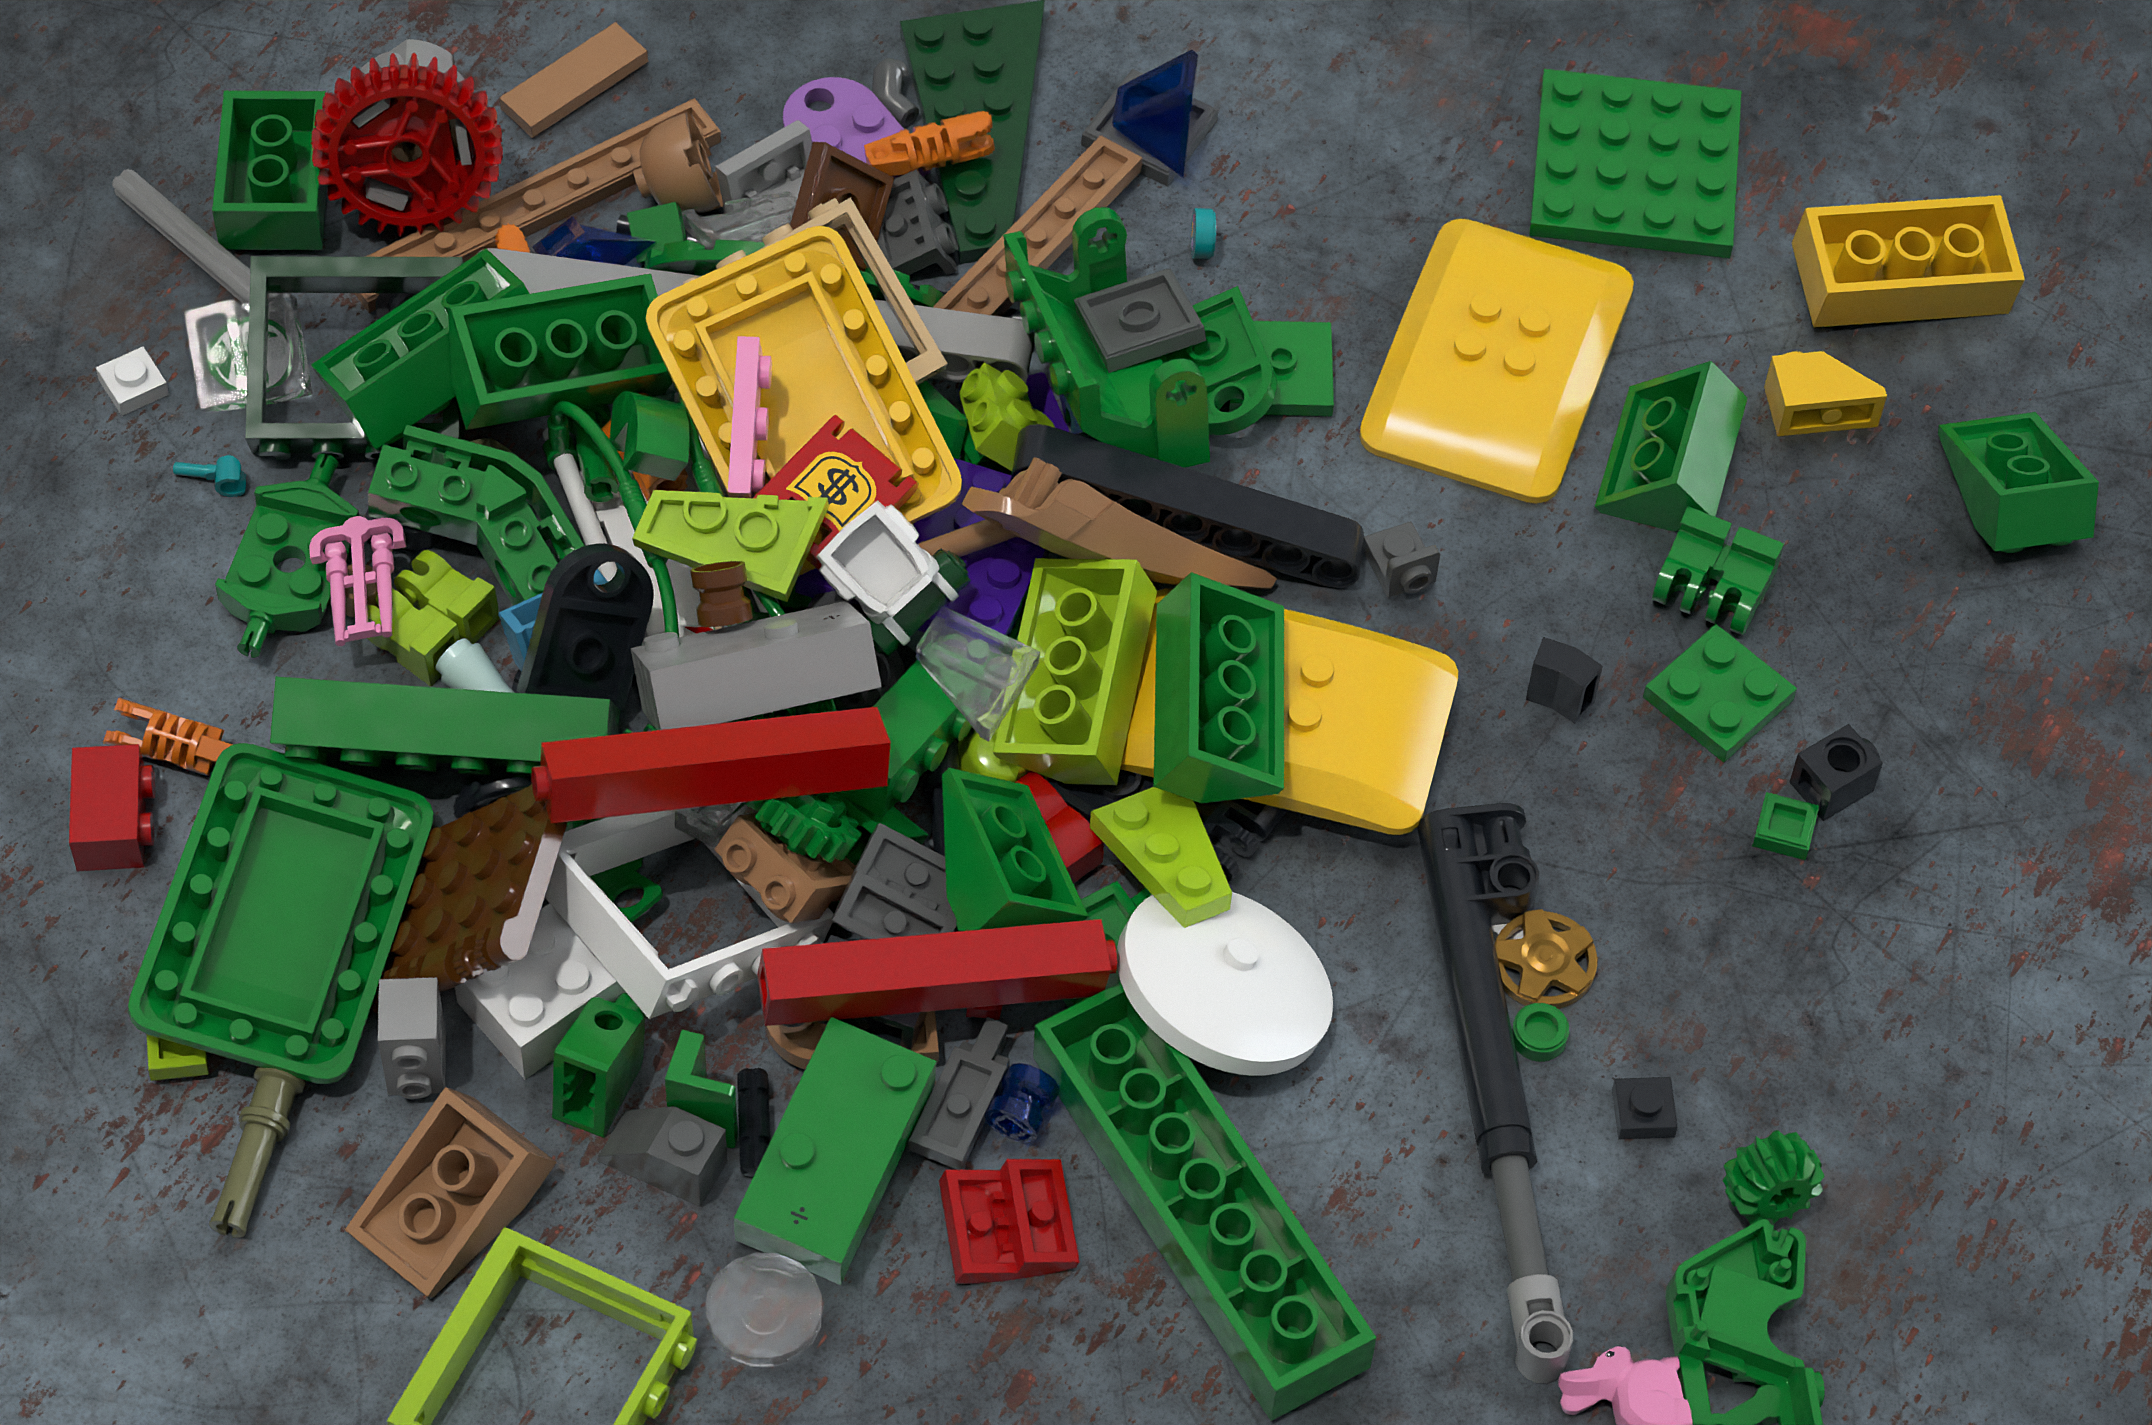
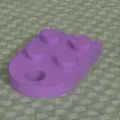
M821 78L802 85L791 94L783 110V128L799 120L810 129L812 143L826 142L865 163V144L898 133L899 130L904 129L871 90L856 81L845 78ZM815 101H824L832 107L825 111H814L807 106ZM918 168V172L922 176L931 172V170L924 172L922 168ZM896 175V176H892V177H894V179H896V178H898V177H900V176H902V175Z

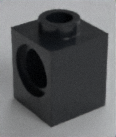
M1847 724L1798 753L1789 783L1807 803L1819 806L1817 815L1824 821L1872 793L1883 762L1875 746L1868 739L1861 738L1851 725ZM1834 768H1841L1847 772H1840Z

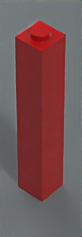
M878 707L542 742L541 766L532 767L531 770L532 789L535 801L545 802L550 823H560L887 786L891 742Z
M1102 919L763 948L757 976L765 1026L827 1021L830 1017L839 1020L1091 997L1105 990L1110 974L1116 973L1117 952L1114 941L1105 940Z

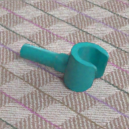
M222 456L217 460L216 465L175 462L173 465L174 475L215 480V490L223 496L237 497L245 492L246 474L241 471V463L234 456Z

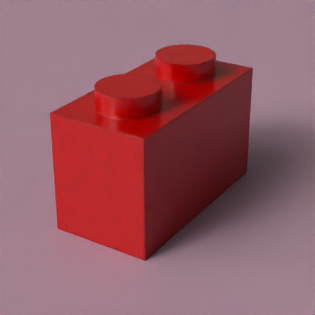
M139 744L72 748L69 845L77 871L144 868L145 846H154L155 839L152 812L145 813L146 799L155 798L156 784L153 765L144 766Z

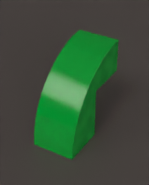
M624 391L613 401L609 440L617 451L625 452L623 469L672 481L677 479L688 464L690 441L687 413L680 403L630 391Z

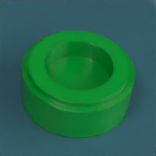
M1533 1003L1523 1007L1516 1014L1512 1026L1515 1049L1523 1057L1532 1061L1545 1062L1555 1059L1566 1047L1569 1035L1567 1018L1559 1009L1549 1004Z

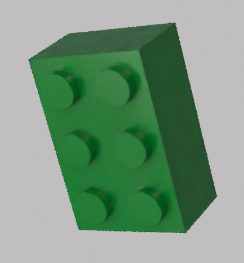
M224 91L212 213L218 243L225 249H323L328 185L319 184L317 177L320 173V168L313 166L312 153L314 148L311 144L312 131L315 128V114L318 109H323L322 103L326 91Z

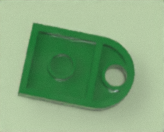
M1238 286L1192 305L1204 326L1206 341L1160 356L1163 363L1173 359L1184 358L1198 366L1207 386L1209 435L1232 434L1251 426L1268 411L1277 390L1275 371ZM1184 380L1175 382L1178 392L1180 391L1181 384L1185 382ZM1234 398L1244 400L1241 406L1234 411H1220L1222 405L1228 400Z

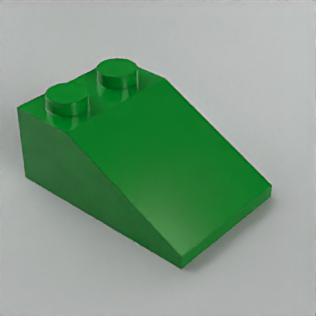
M2036 412L1938 425V436L1972 523L1994 551L2013 553L2021 551L2024 547L2045 544L2063 546L2072 543L2073 540L2094 538L2099 481Z
M948 768L942 774L946 896L955 915L958 930L970 931L1084 921L1088 914L1029 786Z

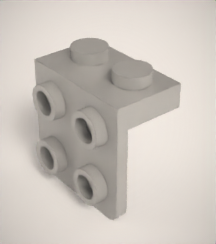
M796 120L715 166L725 213L759 242H763L762 238L773 230L791 223L812 147L810 129Z

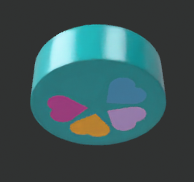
M1194 208L1191 223L1192 259L1210 260L1215 252L1216 214L1211 208Z

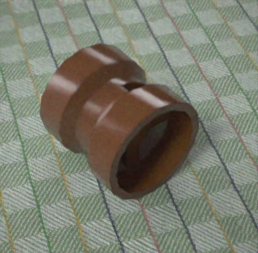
M744 561L716 562L690 569L693 588L699 592L701 601L696 607L699 626L718 627L733 625L753 618L751 601L744 596L743 585L747 581Z

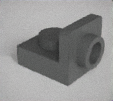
M1411 521L1364 536L1362 551L1388 598L1404 592L1416 593L1425 589L1431 583L1436 582L1440 552L1436 545L1425 547Z

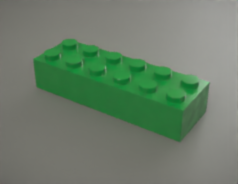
M275 677L270 743L284 750V757L305 759L322 765H327V755L340 756L341 762H347L348 766L380 769L382 767V759L396 760L395 765L403 766V770L416 772H436L437 763L451 764V769L458 770L459 774L491 776L492 767L507 768L506 772L513 774V777L531 776L532 767L541 766L542 742L603 736L605 733L617 735L620 709L610 699Z

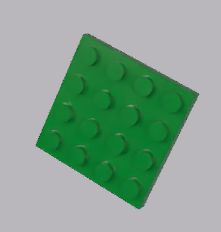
M1544 69L1541 85L1529 236L1730 258L1734 238L1742 91Z

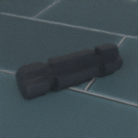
M745 1068L737 1074L740 1171L748 1177L755 1175L770 1144L768 1073L762 1068Z

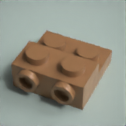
M757 813L738 815L714 850L722 857L723 864L733 877L746 885L752 886L760 893L763 903L773 915L790 923L820 919L831 902L840 901L856 867L848 858L845 857L842 862L835 858L832 863H829L820 854L815 859L807 853L805 855L796 854L788 850L786 844L778 837L763 829L760 821L755 818Z

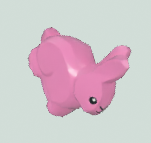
M1614 1347L1601 1354L1596 1359L1592 1368L1561 1373L1559 1376L1558 1386L1563 1393L1560 1403L1562 1410L1566 1414L1576 1415L1592 1407L1599 1400H1608L1612 1403L1616 1425H1692L1693 1423L1688 1400L1683 1398L1677 1370L1680 1367L1677 1356L1665 1357L1661 1360L1644 1359L1634 1362L1630 1351L1626 1347Z

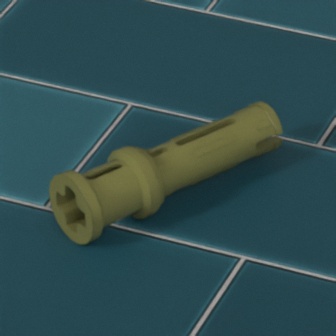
M256 1067L254 1079L257 1084L249 1106L244 1107L240 1112L238 1121L243 1133L214 1215L209 1222L211 1229L222 1235L227 1236L231 1226L233 1227L232 1237L242 1238L245 1236L247 1224L275 1143L283 1140L288 1135L291 1124L287 1118L294 1097L303 1092L305 1080L296 1078L294 1075L279 1069Z

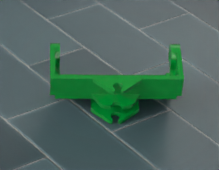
M1098 207L1090 209L1078 217L1072 229L1074 272L1069 275L1029 265L1027 240L1024 233L1017 231L1004 234L1005 282L1009 298L1012 303H1020V314L1026 333L1034 332L1035 346L1041 364L1049 363L1051 382L1056 395L1060 397L1066 423L1071 422V433L1080 434L1085 432L1100 442L1184 468L1210 462L1207 386L1198 366L1184 358L1173 359L1163 363L1159 356L1108 373L1076 313L1074 299L1127 282L1125 250L1127 232L1119 215L1112 209ZM1106 228L1107 231L1103 232L1102 239L1093 241L1092 238L1096 237L1097 229ZM1184 380L1185 382L1181 384L1180 391L1178 392L1175 382Z

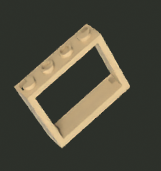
M851 197L840 204L836 198L825 204L821 203L808 212L811 220L793 230L788 223L762 238L765 244L763 248L810 227L825 226L835 231L844 227L919 355L906 362L916 385L918 386L946 369L947 362ZM740 250L717 263L716 268L719 269L745 257V252ZM697 276L692 277V278H690V279L684 281L683 284L688 283V282H690V281H692V280H694V279H696V278H698V277H697Z

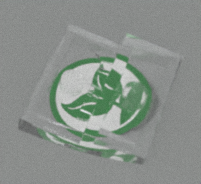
M291 293L269 297L266 405L313 395L297 298ZM234 299L184 312L200 409L203 412L246 408L249 303L240 305Z

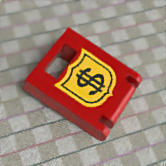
M837 415L832 416L753 497L757 499V495H777L779 500L808 501V497L828 498L829 508L821 525L830 534L819 545L813 542L806 558L818 570H820L822 564L816 556L845 525L877 500L885 507L893 505L899 510L918 488V482L911 476L905 478L897 488L892 485L902 475V469L853 428L848 430L838 440L836 437L843 430L845 422Z

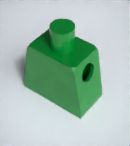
M627 993L620 994L615 1002L600 997L591 998L554 1051L552 1118L603 1138L606 1136L641 1069L644 1057L646 1015ZM593 1072L596 1073V1080L593 1078Z

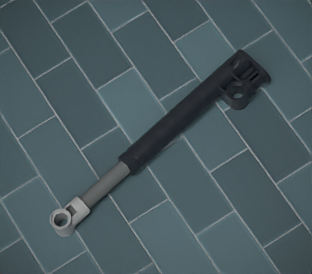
M1496 803L1435 810L1423 816L1417 831L1472 1124L1478 1146L1482 1173L1493 1177L1511 1271L1512 1283L1507 1287V1294L1517 1342L1515 1363L1519 1372L1526 1379L1535 1383H1549L1556 1381L1567 1367L1573 1342V1330L1564 1316L1558 1280L1550 1276L1529 1173V1170L1536 1165L1537 1157L1533 1138L1531 1137L1532 1131L1492 931V925L1508 924L1511 920L1523 915L1524 912L1533 910L1539 882V870L1536 863L1531 860L1529 849L1523 846L1520 830L1526 823L1524 809L1519 805ZM1513 885L1520 888L1521 890L1510 891L1508 889H1505L1503 886ZM1537 1341L1548 1342L1557 1351L1542 1353L1531 1344Z

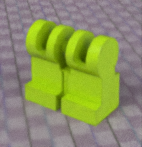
M423 550L412 561L414 572L402 570L394 578V585L397 590L392 588V636L386 638L381 635L367 639L378 648L387 650L396 656L399 664L431 687L442 677L436 670V664L442 654L452 644L462 638H466L472 644H475L500 618L498 616L499 607L496 591L493 585L479 577L473 581L454 570L438 554L430 550ZM377 595V596H376V602H377V605H378V607H379L378 595ZM367 605L368 622L374 621L375 625L381 624L379 608Z

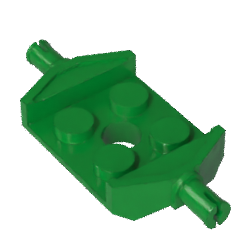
M319 454L309 479L305 481L256 487L254 492L256 507L225 580L218 578L215 583L218 600L231 615L247 622L245 632L237 646L238 651L247 657L250 650H252L250 653L251 658H256L260 655V650L267 633L274 634L276 630L305 632L322 622L331 600L330 583L326 579V563L328 561L312 565L309 550L310 542L318 532L327 528L342 526L349 518L359 516L358 509L329 489L332 477L339 465L333 456L328 455L325 462V454ZM344 540L341 542L344 544L347 550L348 558L349 553L351 551V544ZM297 558L304 562V565L294 572H282L277 569L279 563L285 559Z

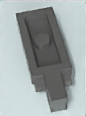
M987 1017L974 1045L962 1041L959 1047L954 1046L909 1139V1151L955 1169L963 1170L1007 1077L1010 1059L1001 1056L1008 1041V1037H1006L1007 1024Z

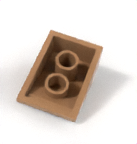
M445 1087L350 1221L345 1231L425 1296L433 1298L502 1231L503 1227H506L524 1210L557 1162L476 1098Z

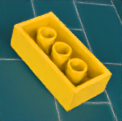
M2001 195L1805 208L1792 241L1813 327L2009 314L2025 280Z

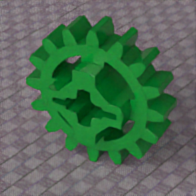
M832 792L745 802L748 807L758 811L755 818L760 821L763 829L778 837L786 844L788 850L796 854L805 855L807 853L814 859L820 854L829 863H832L835 858L842 862L861 836V832L856 829L859 824L858 821L846 815L849 809L845 806V802L840 796Z

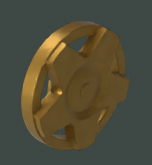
M1543 909L1524 912L1523 915L1516 917L1506 924L1495 942L1504 991L1515 1001L1525 1006L1533 1003H1545L1557 1009L1567 1007L1581 999L1593 983L1597 970V952L1593 939L1584 926H1580L1564 915L1546 912ZM1553 927L1559 928L1564 931L1557 932L1553 929ZM1523 929V938L1509 939L1514 933ZM1584 953L1587 960L1586 973L1576 962ZM1504 966L1520 972L1519 986L1511 980ZM1551 986H1557L1567 992L1557 996H1543Z

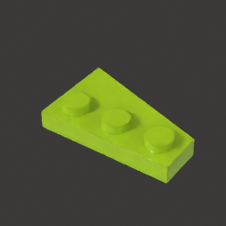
M653 490L632 540L635 547L692 568L723 561H744L747 581L744 583V587L787 602L829 508L828 498L808 497V501L779 500L777 495H757V499L722 497L720 493Z
M1152 787L1091 811L1090 829L1183 928L1230 910L1232 891L1193 800Z

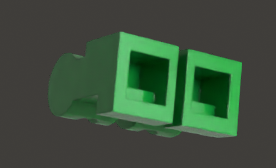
M1687 506L1679 531L1658 576L1652 600L1666 605L1673 592L1682 591L1684 596L1680 611L1690 615L1697 601H1701L1706 591L1704 584L1710 585L1712 579L1717 580L1718 584L1715 591L1711 590L1709 593L1705 621L1716 624L1720 614L1725 610H1730L1734 612L1730 631L1744 635L1778 570L1784 543L1739 526L1732 545L1729 546L1727 542L1732 523Z

